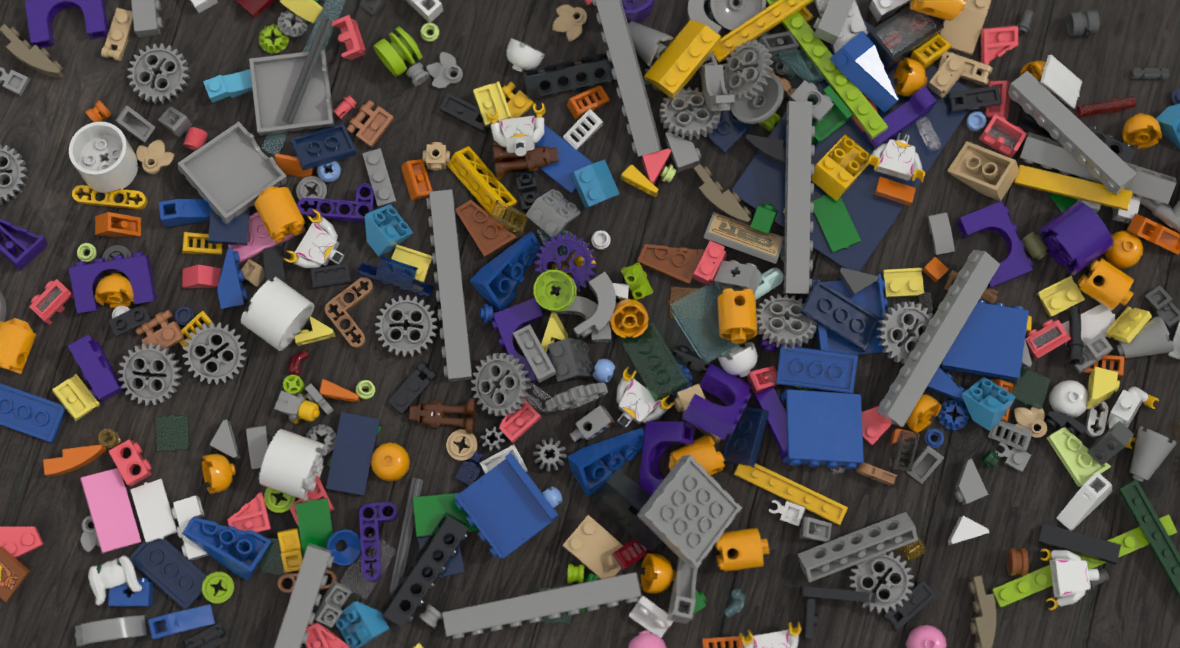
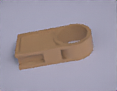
M862 463L856 468L857 473L889 486L894 484L897 477L893 473L867 463Z

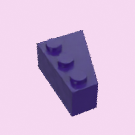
M0 219V254L21 271L48 246L46 239L41 235L38 236L24 228H19L8 221Z
M87 335L68 345L75 362L83 371L82 375L85 381L91 385L90 391L95 399L98 398L104 402L124 391L99 341Z

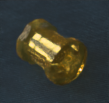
M103 429L99 433L98 439L102 445L108 448H114L119 445L120 437L117 432L111 429ZM112 436L113 439L107 441L106 437Z

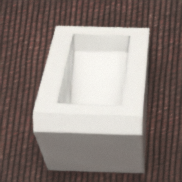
M961 516L947 542L948 545L987 534L989 530L969 518Z

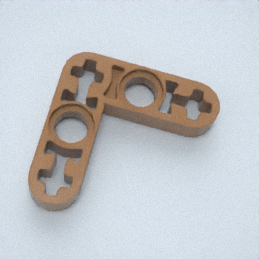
M366 277L355 281L325 305L327 316L347 342L356 349L365 345L366 337L347 311L372 293L373 284ZM361 283H369L367 286L368 290L365 291L364 289H362L361 291H359V294L361 295L359 297L357 296L356 292L352 290L356 288V290L358 291L359 289H361ZM348 293L354 295V301L351 303L344 301V296ZM332 305L334 307L338 306V313L340 315L344 313L345 315L340 316L337 319V316L333 312L329 313L331 311L330 307ZM345 319L351 322L350 327L346 330L340 327L341 321ZM354 328H356V330L353 331L357 337H359L360 335L362 336L360 338L361 342L359 344L357 342L352 343L354 338L351 334L346 336V334L350 333Z

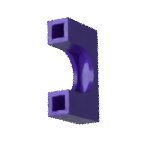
M105 0L25 1L30 41L33 46L36 45L38 48L54 46L52 22L56 14L65 8H77L84 12L86 31L91 39L108 36L109 26Z
M1002 201L962 216L957 220V225L964 239L983 231H993L1001 235L1007 244V256L1003 262L999 263L1000 265L989 282L987 289L995 288L1025 276L1033 270V263L1025 254L1024 243L1022 240H1019L1016 234V225L1013 222L1011 223L1009 210L1006 205H1003Z
M143 252L131 253L132 257L130 258L118 255L113 256L111 261H105V258L94 259L92 264H86V261L75 262L74 267H69L77 313L100 309L99 303L95 300L96 285L99 276L107 269H117L126 274L131 282L135 304L157 300L149 254L143 255Z
M536 298L494 313V320H491L494 330H499L501 335L498 338L501 348H506L508 355H513V359L518 358V364H524L522 371H528L525 378H530V381L526 382V385L535 383L538 380L526 358L515 350L513 333L525 325L543 319L540 306ZM549 353L547 356L553 365L551 354Z
M710 364L700 383V387L704 391L718 397L726 406L716 405L694 394L682 418L725 440L727 434L732 435L752 395L749 392L752 385Z
M646 421L639 486L651 496L664 480L660 472L662 454L668 447L675 444L693 445L695 425L686 422Z

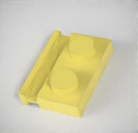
M499 81L473 89L485 126L492 124L487 119L488 110L490 116L496 115L495 108L498 110L497 123L499 120L511 118V113Z
M396 244L388 272L424 283L432 256Z
M922 268L883 270L885 298L924 295Z
M1072 276L1037 293L1049 317L1085 300L1077 284L1074 283Z
M1128 306L1105 333L1108 338L1113 337L1115 340L1130 343L1152 316L1149 311L1138 308L1132 309Z
M77 374L52 389L53 393L75 421L99 406L97 399L94 398Z

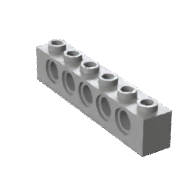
M904 512L799 553L798 558L801 569L808 581L812 582L917 541L916 527L908 514Z

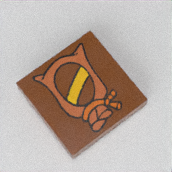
M0 546V598L8 602L30 570Z

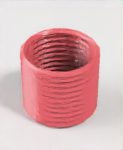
M189 127L183 145L196 151L205 145L208 133L199 128Z

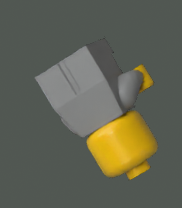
M281 391L274 408L280 413L289 415V420L295 424H299L298 420L300 419L312 422L320 414L318 405L307 401L308 397L301 393L294 396Z

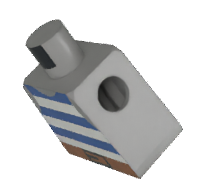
M600 405L576 423L578 428L570 433V436L575 443H578L583 438L591 440L615 424V421L607 409ZM589 423L592 424V429L590 431L587 430V425Z

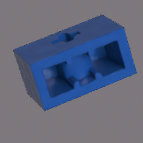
M136 578L138 584L142 586V590L136 591L135 594L131 595L128 594V591L131 589L127 582L114 588H109L108 606L153 607L154 583L148 582V578Z

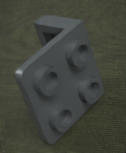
M566 338L548 345L558 382L575 377H593L594 367L589 360V348L583 340Z

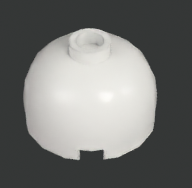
M512 38L506 50L508 61L513 64L512 68L520 72L523 69L531 70L537 68L545 56L544 53Z
M752 342L744 343L746 346L744 348L738 345L720 354L721 357L718 356V360L723 370L731 375L747 376L751 372L750 370L755 367L758 357Z
M1062 381L1054 386L1049 394V404L1053 412L1075 418L1079 417L1087 409L1086 406L1089 401L1088 391L1084 385L1077 381Z

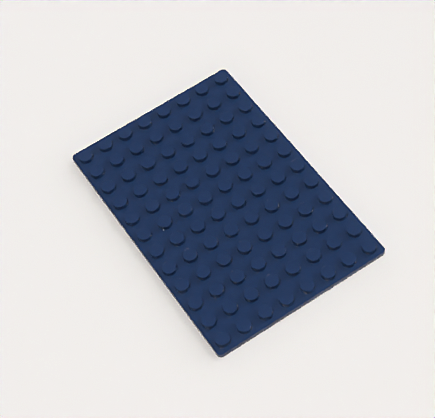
M863 20L868 33L875 28ZM831 46L829 51L832 55H834V51ZM898 63L885 70L888 78L895 86L897 85V78L893 77ZM933 65L925 69L927 76L926 86L939 70ZM817 68L807 81L808 83H813L821 94L826 87L830 86ZM956 81L948 93L970 89ZM928 87L926 88L937 100L935 106L900 132L909 135L907 144L915 147V152L919 155L922 170L925 174L968 112L962 111L949 114L948 107L950 106L949 101H946V96L941 98ZM897 95L899 100L885 113L876 105L877 113L883 119L909 101L912 96ZM961 99L956 100L957 105L962 104ZM786 112L768 137L784 140L783 148H786ZM850 119L818 146H815L814 143L811 144L815 147L814 156H811V164H814L815 167L845 134L870 155L875 148L857 124ZM898 134L890 140L897 141ZM756 154L732 188L731 193L735 192L740 200L757 210L760 204L769 203L774 205V209L778 210L774 222L785 229V213L783 211L785 208L786 168ZM869 164L841 196L861 242L849 246L848 249L844 248L832 253L813 213L810 214V221H813V233H810L813 248L842 268L860 272L905 205L874 195L879 177L917 188L921 179L915 178V181H912L911 177L907 181L874 171L875 167ZM814 183V193L811 195L810 202L821 198L822 195L826 196L828 194Z

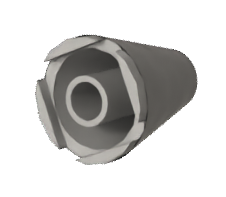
M632 21L628 23L635 52L651 68L673 42L672 39L674 38Z
M1156 316L1148 321L1130 343L1118 341L1119 345L1116 346L1119 355H1124L1125 359L1174 351L1172 340L1169 341L1168 335L1170 334L1160 316Z
M1142 426L1138 429L1130 473L1133 474L1132 478L1141 482L1144 479H1150L1177 443L1174 440L1172 444L1169 443L1168 437L1147 429L1144 432V427Z

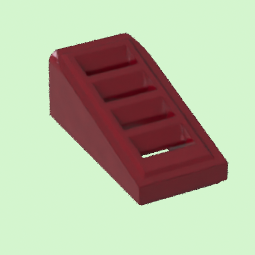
M633 539L613 552L612 555L624 570L651 551L638 542V540Z

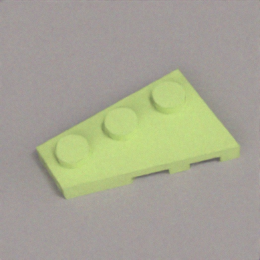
M1065 427L1047 437V440L1078 487L1084 485L1096 472L1101 474L1111 467L1108 463H1104L1101 466L1087 453L1089 449L1082 444V441Z

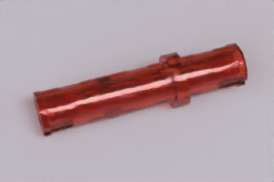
M1131 96L1121 99L1112 98L1110 101L1088 105L1077 106V114L1081 118L1112 111L1117 113L1123 109L1135 108L1136 100L1135 97Z

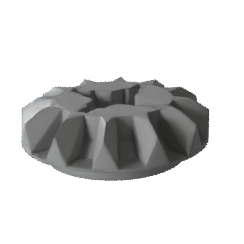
M289 10L285 13L281 12L277 22L279 29L284 34L293 37L304 34L308 26L307 20ZM292 19L295 20V25H293V27H291Z
M308 176L299 182L296 192L299 200L303 198L324 199L327 195V187L319 177ZM306 187L311 189L316 187L317 196L313 194L308 196L309 191Z
M321 424L311 427L306 434V438L317 441L316 434L322 437L325 435L324 441L327 445V454L333 451L336 441L334 430L327 425Z

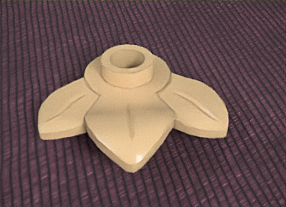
M570 5L558 7L556 11L559 17L553 23V30L566 32L569 41L577 39L582 33V25L587 21L586 11L580 7L573 8ZM579 13L580 18L576 20L575 15Z
M155 140L148 147L140 145L137 148L136 156L138 161L142 163L145 172L156 174L160 171L161 167L168 166L173 161L174 153L165 152V145L162 140Z
M1034 404L1031 410L1024 407L1014 409V415L1018 422L1015 425L1031 429L1032 437L1041 438L1046 434L1045 413L1039 405ZM1039 425L1041 430L1035 431L1033 427Z

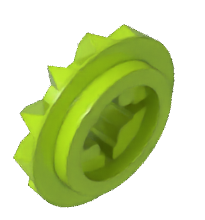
M272 24L265 26L260 32L258 40L260 46L266 52L279 53L287 47L289 36L284 34L278 25ZM273 32L276 35V37H279L275 39L274 45L271 39H269L272 37Z
M268 487L264 494V501L271 511L283 513L290 510L295 503V497L283 493L287 501L281 500L277 504V498L273 494L280 495L281 492Z
M215 571L207 575L203 581V595L212 603L225 602L234 591L233 580L224 572ZM221 582L220 585L225 590L218 589V591L215 593L214 587H212V585Z

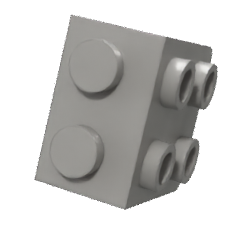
M552 189L535 200L526 216L549 236L557 238L566 224L578 217L581 212L575 204L566 200L559 191Z

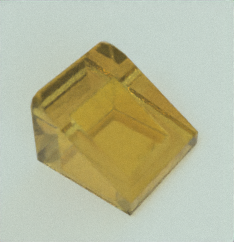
M919 538L915 542L900 547L910 562L926 552L925 545Z

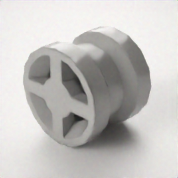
M421 63L414 64L406 71V75L412 79L414 86L422 84L430 76L427 71L423 70Z
M428 604L426 611L421 613L419 617L435 628L437 621L443 618V614Z

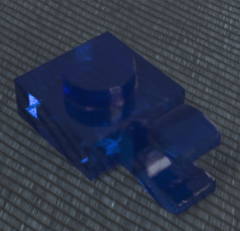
M475 451L470 463L464 460L455 478L468 485L473 484L481 472V469L477 466L483 455Z

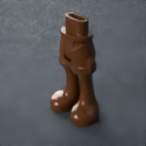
M498 144L493 145L495 161L506 158H525L524 160L512 162H495L497 180H502L505 173L510 170L529 169L532 172L547 165L551 166L550 163L559 162L557 147L548 148V146L535 145L533 150L526 151V154L523 156H518L516 153H508L506 149H503Z
M469 398L466 404L459 406L444 405L442 401L435 400L431 403H419V406L410 405L409 421H417L418 424L422 423L432 428H441V425L458 426L464 428L467 434H473L475 428L474 417L454 418L444 415L465 414L475 416L476 399Z

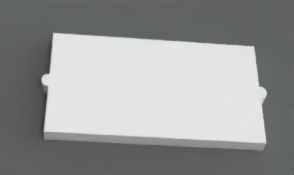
M1048 55L1045 67H1043L1044 71L1040 83L1068 107L1074 109L1079 97L1082 81L1054 56Z
M1102 304L1081 314V340L1084 346L1086 342L1101 333L1104 337H1107L1105 332L1116 320L1115 314H1112L1111 310ZM1067 321L1062 326L1070 336L1069 321Z
M162 479L150 483L145 482L142 486L130 489L146 543L157 539L163 540L164 537L177 533Z

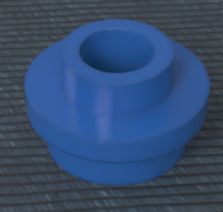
M484 304L483 308L480 307L479 318L483 319V323L493 319V307L488 306V304Z
M930 429L925 433L924 440L929 447L937 448L943 444L944 435L938 429ZM932 435L937 437L936 442L931 441Z

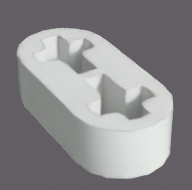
M1104 401L1098 404L1100 409L1103 410V412L1098 414V417H1096L1097 410H1094V407L1088 409L1085 427L1087 428L1086 433L1091 437H1097L1104 433L1108 415V406ZM1095 421H1097L1096 427L1099 428V430L1094 433V430L1091 428V426L1095 424Z

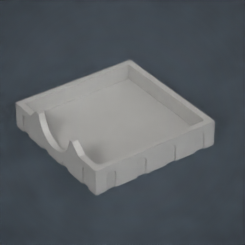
M321 50L292 124H288L282 119L309 52L249 59L257 132L259 135L335 126L325 50Z
M237 122L178 162V170L185 175L189 183L198 190L201 197L210 204V207L222 218L225 224H228L233 218L245 212L247 208L252 207L263 190L271 186H282L287 181V176L278 167L274 158L267 157L260 150L253 134L249 133L240 122Z
M682 455L637 516L689 568H698L701 561L708 555L713 548L712 546L717 543L724 533L723 531L728 528L742 507L721 488L713 477L708 475V472L691 455Z

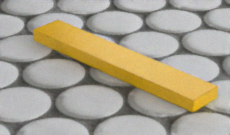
M778 0L722 37L720 44L713 51L715 58L721 63L726 57L731 56L730 51H736V46L741 48L742 42L747 44L748 40L754 41L814 0Z
M1020 165L1019 173L1015 179L1016 185L1128 211L1133 191L1124 189L1115 196L1105 188L1104 184Z
M756 463L754 467L738 465L734 473L735 476L789 502L806 507V510L837 525L841 524L848 507Z

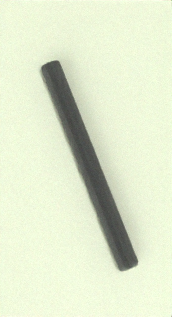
M323 17L283 116L282 120L288 124H292L333 23L332 19L328 17Z
M412 478L389 587V592L393 593L405 573L415 524L412 498L420 497L423 480L419 478Z

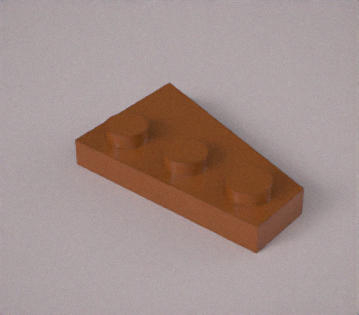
M472 200L455 209V212L484 258L517 239L513 233L504 228L502 224L493 219Z
M644 244L637 263L639 262L641 265L689 285L704 250Z

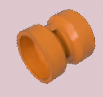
M100 100L95 103V107L85 112L93 122H102L104 118L112 115Z

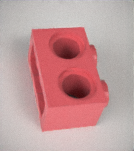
M129 439L109 450V453L126 484L132 487L151 476L150 469L152 467L147 459L142 458L140 445ZM131 449V456L125 459L123 456L124 451ZM139 465L141 468L140 473L133 475V468Z

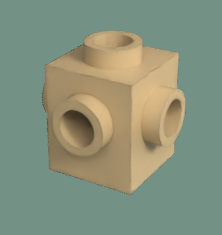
M440 142L427 144V150H423V162H426L428 169L434 171L446 169L447 162H450V151H447L446 145Z

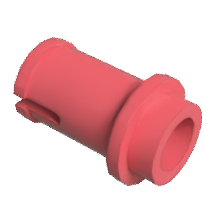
M348 95L344 97V101L333 112L342 120L352 108H355L357 103Z

